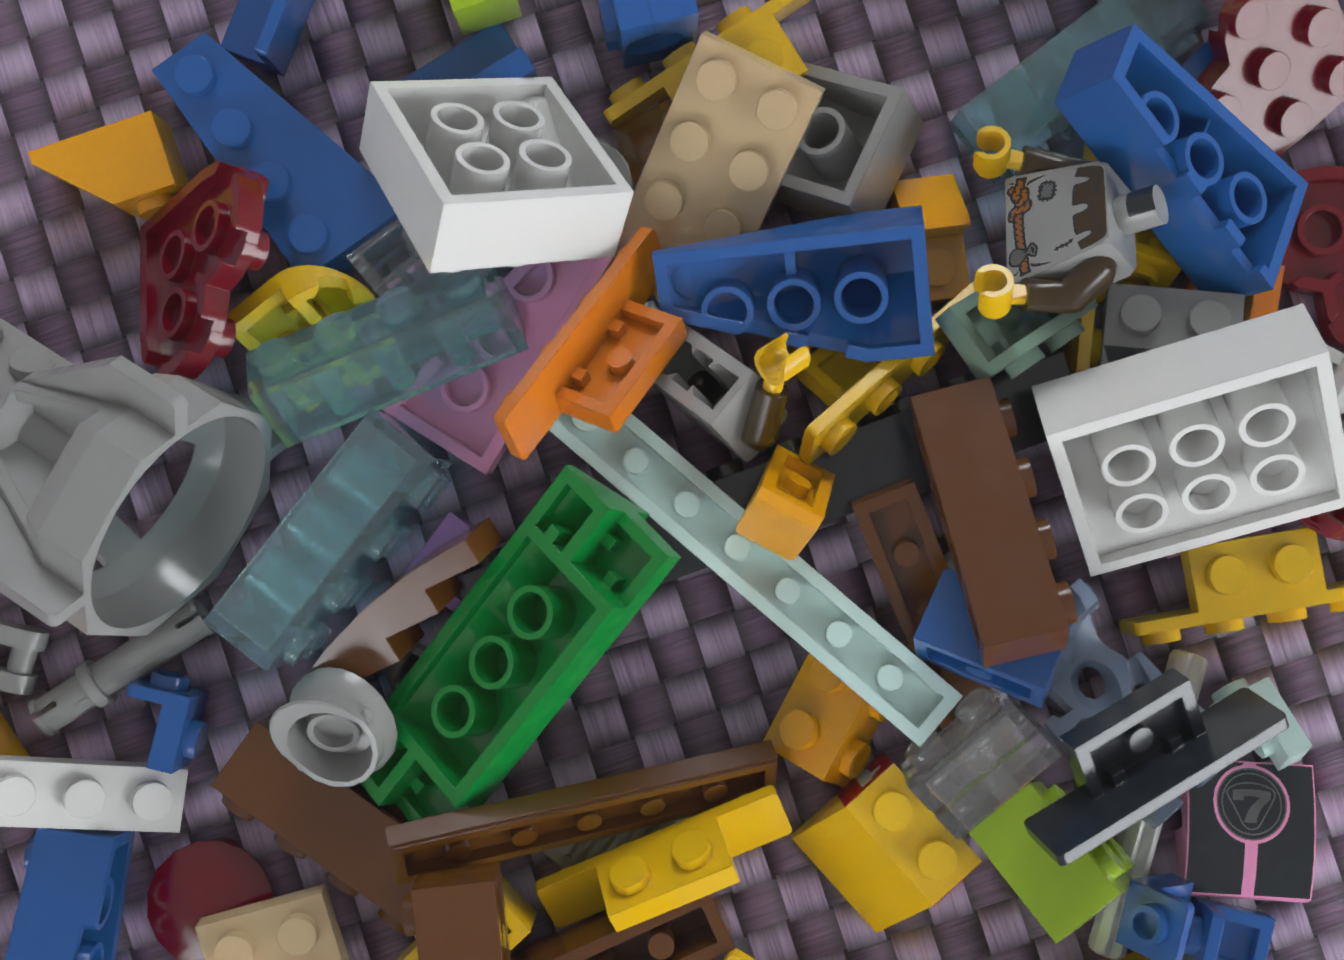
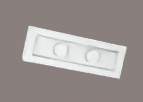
M0 755V827L180 833L188 768L184 767L173 774L146 768L147 762Z

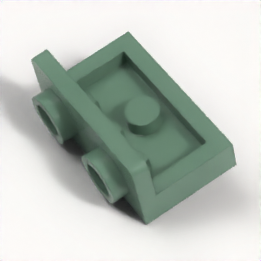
M975 291L949 307L935 320L977 380L989 376L992 378L1002 370H1005L1012 380L1046 357L1039 348L1040 345L1045 343L1051 353H1053L1085 331L1078 319L1094 309L1098 304L1094 300L1083 311L1078 313H1045L1038 316L1034 312H1022L1018 305H1012L1008 314L993 320L984 317L979 312L978 295L980 293Z

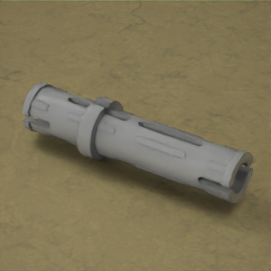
M193 598L149 635L135 636L96 662L89 659L85 660L75 667L74 676L39 698L29 701L28 709L31 715H35L40 711L43 713L42 716L34 719V722L46 735L53 736L61 728L96 706L99 708L103 707L104 709L117 701V693L128 687L130 681L142 678L203 638L216 633L217 627L214 620L206 621L204 619L211 614L197 598Z

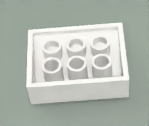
M1303 303L1031 386L1046 439L1091 577L1344 507V433L1330 352Z

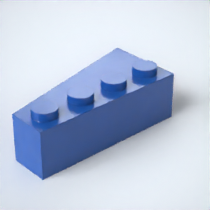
M1135 23L1076 50L1054 101L1055 105L1098 161L1108 163L1130 192L1155 184L1160 187L1166 199L1169 220L1167 224L1151 228V230L1197 290L1245 294V297L1273 290L1309 183Z
M205 32L152 69V72L216 161L232 166H240L264 174L267 177L268 191L264 201L262 225L292 267L317 265L346 273L405 231L371 172Z
M37 828L36 832L30 836L24 853L26 874L5 960H115L135 831Z

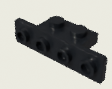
M1172 668L1059 736L1078 788L1024 821L1029 836L1058 865L1066 866L1289 728L1287 716L1283 711L1249 688H1240L1200 713L1190 679Z

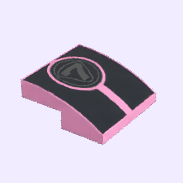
M1235 761L1219 771L1202 787L1197 788L1194 786L1180 795V799L1184 804L1181 806L1182 827L1175 831L1177 875L1194 882L1191 896L1299 903L1311 901L1316 854V802L1313 765L1291 764L1278 771L1273 763Z

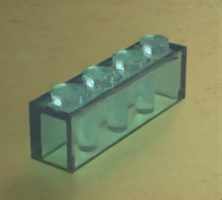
M1102 0L960 108L949 123V127L972 157L976 151L987 154L997 153L988 150L984 151L976 145L977 132L985 126H997L1007 131L1011 138V149L1021 151L1024 145L1043 149L1042 147L1059 134L1069 142L1078 133L1058 109L1054 101L1076 50L1135 23L1174 60H1177L1199 42L1193 31L1211 14L1200 0ZM1007 169L1001 176L990 180L994 184L1009 172L1015 176V170Z
M497 267L462 270L454 273L439 272L405 287L393 288L385 292L381 297L345 312L330 314L316 324L282 338L270 339L258 348L246 352L248 396L288 448L529 349L518 306Z

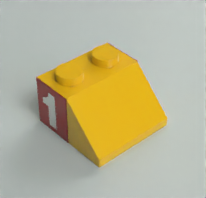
M881 752L864 768L859 776L850 780L830 801L791 835L792 840L876 933L935 906L983 862L884 752Z

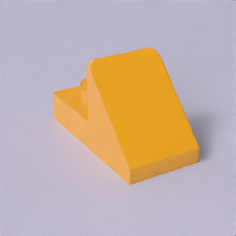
M953 174L898 180L891 195L892 208L922 205L930 302L932 304L951 301L969 285L963 233L971 226L970 216Z
M777 445L764 469L757 489L736 525V532L787 560H794L816 533L824 519L835 474L814 463L808 465L799 455Z

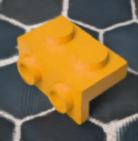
M809 653L763 741L771 740L777 754L820 780L845 787L850 779L856 778L864 770L871 755L869 743L880 722H884L887 719Z

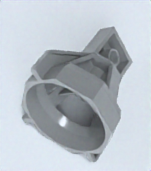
M0 318V593L51 627L58 626L67 621L86 635H149L220 576L269 491L270 462L290 446L291 428L237 394L179 375L150 374L122 355L74 365ZM178 440L195 444L189 468L176 495L162 516L140 539L115 513L144 472L170 446ZM97 559L104 567L93 571L95 560Z

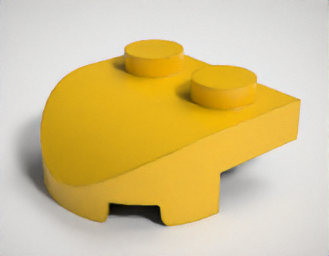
M301 265L287 268L274 275L228 312V318L232 319L236 326L235 338L307 409L311 408L354 372L366 382L377 371L385 357L382 345L386 327H390L386 311L367 287L349 275L335 269L317 265Z

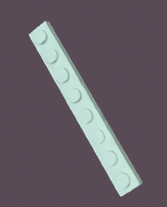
M561 413L549 429L552 434L635 505L648 512L655 522L919 747H921L963 697V695L800 556H797L792 561L787 560L739 535L735 528L745 510L632 413L617 433Z

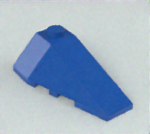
M922 205L856 212L654 250L652 253L660 311L683 318L685 324L737 335L747 332L777 338L787 333L788 340L786 345L798 348L809 345L845 353L846 358L865 362L935 356Z

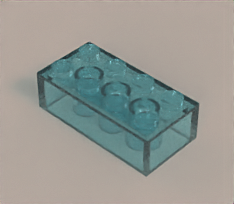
M371 408L203 622L266 672L288 663L295 666L303 657L306 660L311 659L333 631L325 625L332 615L336 614L342 607L349 610L370 586L372 580L365 573L373 563L377 562L382 556L387 560L390 559L406 541L412 530L405 523L414 511L421 506L428 510L444 493L451 482V479L444 474L453 462L396 418Z

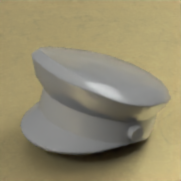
M333 667L318 668L304 675L293 688L289 703L279 707L269 720L270 737L279 752L292 762L298 770L303 771L315 781L333 787H351L366 781L372 772L381 769L395 752L398 733L394 715L385 700L367 681L344 669Z

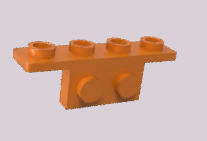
M641 226L628 244L618 251L613 263L589 293L582 297L574 313L553 340L543 347L538 359L517 386L508 392L502 400L499 409L495 412L494 421L512 456L526 460L561 413L617 433L688 337L683 318L644 305L654 292V283L656 282L652 253L654 250L661 249L655 229Z

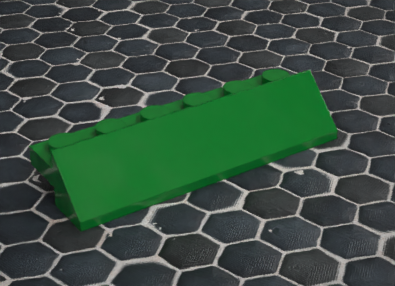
M566 465L386 701L394 715L398 733L395 752L381 769L372 772L366 781L361 782L378 806L396 804L409 821L484 805L680 560L681 557L645 521L650 515L648 512L575 466Z

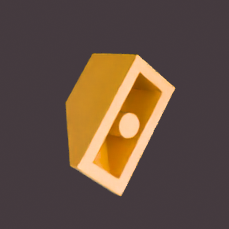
M151 110L28 152L31 163L34 166L133 216L139 215L141 219L152 217L189 182L171 126Z

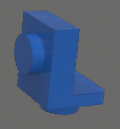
M155 669L152 670L151 677H143L128 683L127 696L162 704L146 766L148 769L173 774L190 765L192 759L197 760L204 749L209 725L208 722L202 721L209 691L191 687V677L188 675Z
M1173 873L1130 879L1129 885L1131 887L1128 888L1115 942L1151 960H1182L1195 911L1194 905L1189 902L1194 882Z
M1192 896L1191 903L1194 905L1195 911L1182 960H1267L1276 921L1275 918L1265 912Z

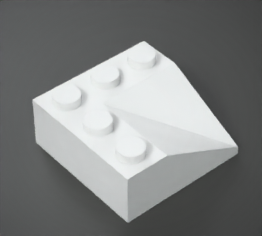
M553 77L370 81L359 150L429 273H454L471 269L505 266L519 267L527 264L581 261L583 259L615 256L634 191Z

